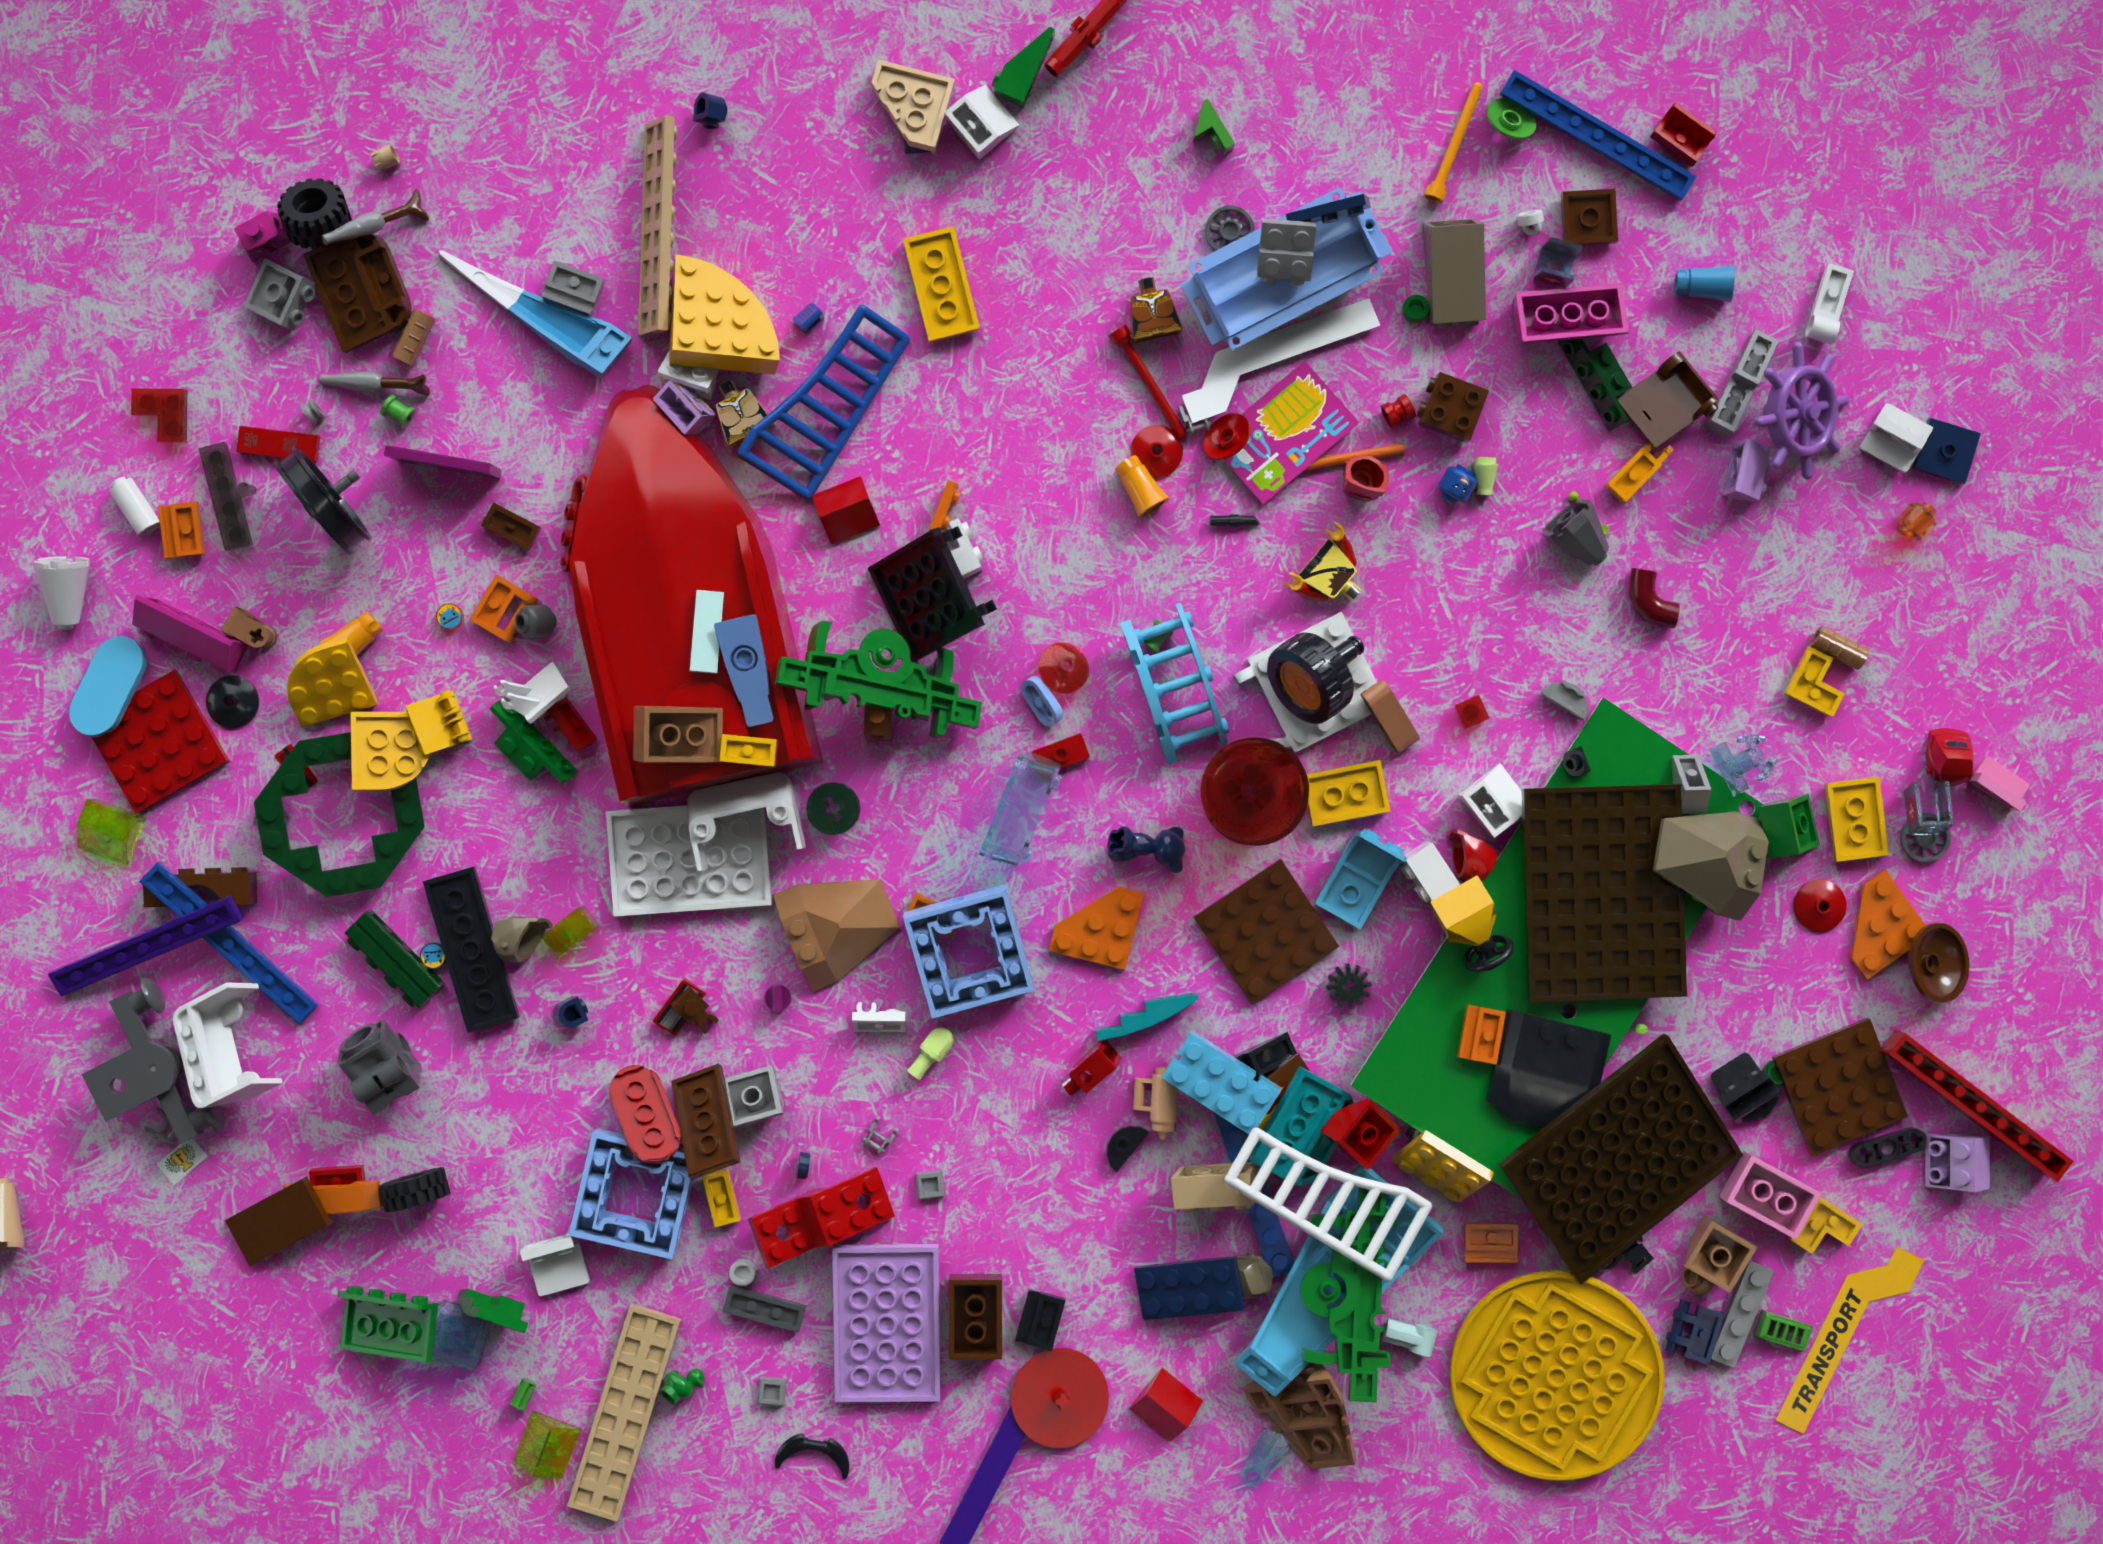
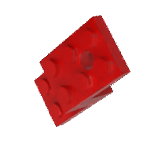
M872 1167L830 1187L815 1188L754 1215L748 1218L765 1268H772L813 1248L834 1245L895 1217L878 1168ZM861 1194L867 1200L864 1209L859 1208L857 1205V1198ZM779 1226H783L787 1231L783 1241L779 1240L776 1235Z

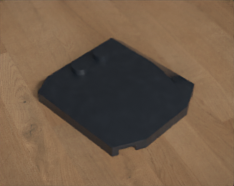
M1507 1009L1497 1065L1494 1064L1486 1101L1492 1104L1509 1120L1544 1128L1601 1083L1611 1035Z

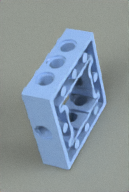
M1006 884L904 912L903 920L932 1019L1035 991ZM987 917L990 933L994 939L998 961L1001 966L950 980L937 932L948 934L952 932V929L970 924H972V927L977 926Z
M602 1128L594 1130L591 1136L569 1236L673 1259L677 1254L694 1179L692 1180L688 1177L683 1147H679L675 1155L663 1163L647 1164L639 1161L631 1154L623 1133ZM617 1163L624 1167L631 1165L648 1169L650 1173L654 1174L668 1171L666 1181L661 1188L663 1195L660 1207L655 1214L656 1222L606 1210Z

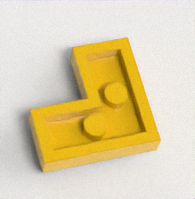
M1810 646L1806 648L1783 693L1828 717H1834L1845 693L1822 682L1833 658Z
M1820 1197L1797 1240L1790 1236L1788 1239L1813 1254L1826 1233L1850 1246L1863 1224Z

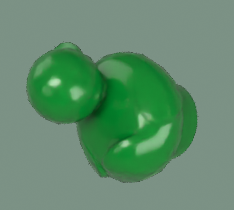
M697 1368L692 1369L688 1372L687 1379L676 1370L668 1373L664 1378V1387L660 1390L662 1396L672 1405H676L680 1400L690 1399L694 1392L693 1387H704V1372Z

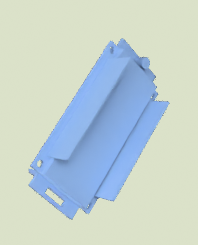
M1339 187L1294 211L1333 202L1335 200L1332 199V195L1335 193L1339 195L1338 200L1362 193L1359 191L1351 196H1344ZM1370 208L1365 209L1364 214L1348 217V214L1338 216V221L1332 223L1314 222L1317 227L1311 281H1304L1303 285H1292L1285 279H1278L1276 283H1266L1262 281V278L1257 277L1261 228L1189 264L1188 267L1193 277L1180 283L1211 345L1213 346L1225 339L1233 351L1384 273L1378 260L1391 254L1392 251ZM1286 215L1277 220H1287ZM1196 264H1200L1202 266L1201 271L1195 270L1194 267ZM1371 267H1375L1377 269L1376 274L1370 273ZM1198 297L1201 298L1213 323L1207 326L1193 301ZM1233 338H1239L1240 343L1238 345L1233 344Z

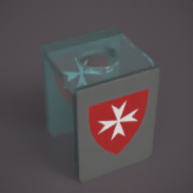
M1550 237L1541 247L1533 279L1563 288L1568 287L1575 279V276L1570 274L1574 258L1583 250V246ZM1551 259L1558 260L1562 266L1561 271L1547 268L1548 261Z
M1943 781L1934 791L1938 821H1923L1918 782H1912L1904 790L1909 835L1945 834L1954 825L1949 781Z

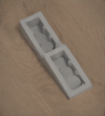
M1757 329L1753 331L1719 397L1720 401L1717 404L1719 409L1709 416L1704 426L1705 428L1726 439L1735 432L1752 393L1759 385L1779 342L1777 339Z

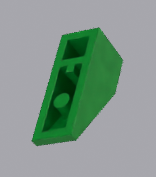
M1049 27L1007 62L1002 72H996L992 82V86L995 87L994 94L996 97L1024 108L1054 39V28Z

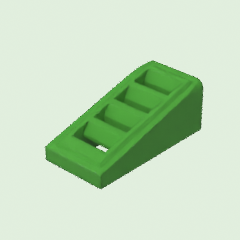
M1762 1309L1754 1334L1759 1338L1805 1351L1813 1326ZM1774 1320L1775 1324L1772 1333L1770 1334L1768 1333V1330L1771 1321ZM1781 1323H1784L1781 1336L1779 1337L1777 1336L1780 1325ZM1791 1325L1794 1328L1790 1340H1788L1786 1337ZM1799 1328L1804 1329L1800 1343L1795 1342Z

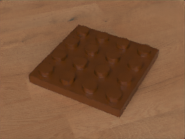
M1281 859L1193 916L1251 1004H1254L1339 947Z
M1869 1018L1772 1056L1809 1155H1817L1908 1117L1885 1055L1881 1052L1882 1048L1875 1029Z

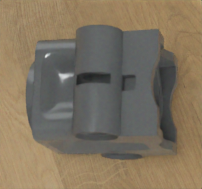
M385 1020L367 1024L357 1029L340 1045L337 1064L351 1081L350 1088L359 1102L365 1103L373 1115L385 1109L394 1099L409 1095L420 1088L418 1072L421 1071L420 1063L412 1054L410 1046L403 1035L400 1033L395 1034Z

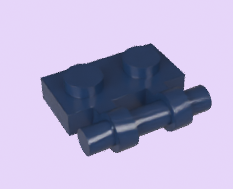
M1680 1299L1678 1309H1674L1672 1317H1674L1671 1331L1667 1332L1665 1338L1668 1340L1665 1350L1675 1353L1677 1345H1683L1682 1355L1684 1357L1710 1365L1725 1314L1697 1305L1695 1314L1688 1313L1690 1302ZM1685 1322L1692 1323L1687 1337L1681 1335Z

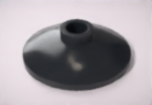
M234 675L222 677L215 681L208 690L206 696L207 711L211 718L221 726L227 728L242 727L248 724L257 714L259 708L258 692L254 685L243 677ZM228 697H232L234 701L230 707L226 704Z

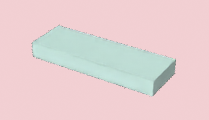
M696 590L689 672L717 674L719 642L714 625L715 623L722 622L724 592Z

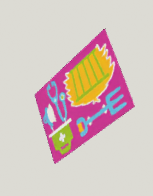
M1304 361L1241 414L1247 418L1251 426L1249 440L1240 452L1224 460L1260 502L1265 504L1360 422Z

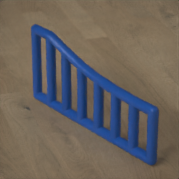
M859 305L838 339L809 377L786 400L751 428L737 450V456L804 500H811L910 342L909 335L867 306ZM863 318L898 340L890 354L856 332ZM849 340L883 362L876 376L841 353ZM833 362H836L870 385L862 399L825 375ZM817 382L856 407L848 421L807 394ZM801 402L842 431L835 442L832 443L787 412L795 404ZM777 420H780L828 453L822 463L818 465L767 432L766 429ZM759 438L813 473L814 475L807 487L805 488L752 454L750 450L756 440Z

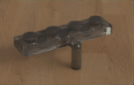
M226 442L198 448L224 550L231 551L253 545L241 498L254 495L257 492L256 487L246 482L237 484Z

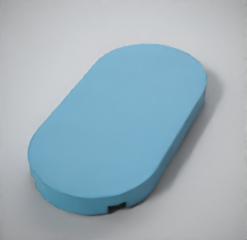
M117 636L106 640L97 649L70 704L69 717L76 730L90 737H100L105 733L112 732L119 725L147 666L144 650L139 643L128 637Z

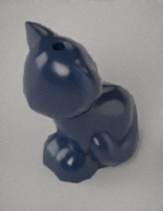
M1123 826L1118 830L1111 831L1109 834L1107 855L1114 862H1123L1153 853L1156 861L1164 865L1167 870L1179 873L1183 870L1182 858L1186 850L1183 842L1184 831L1179 827H1171L1168 830L1160 831L1156 838L1153 839L1144 833H1133L1129 827Z

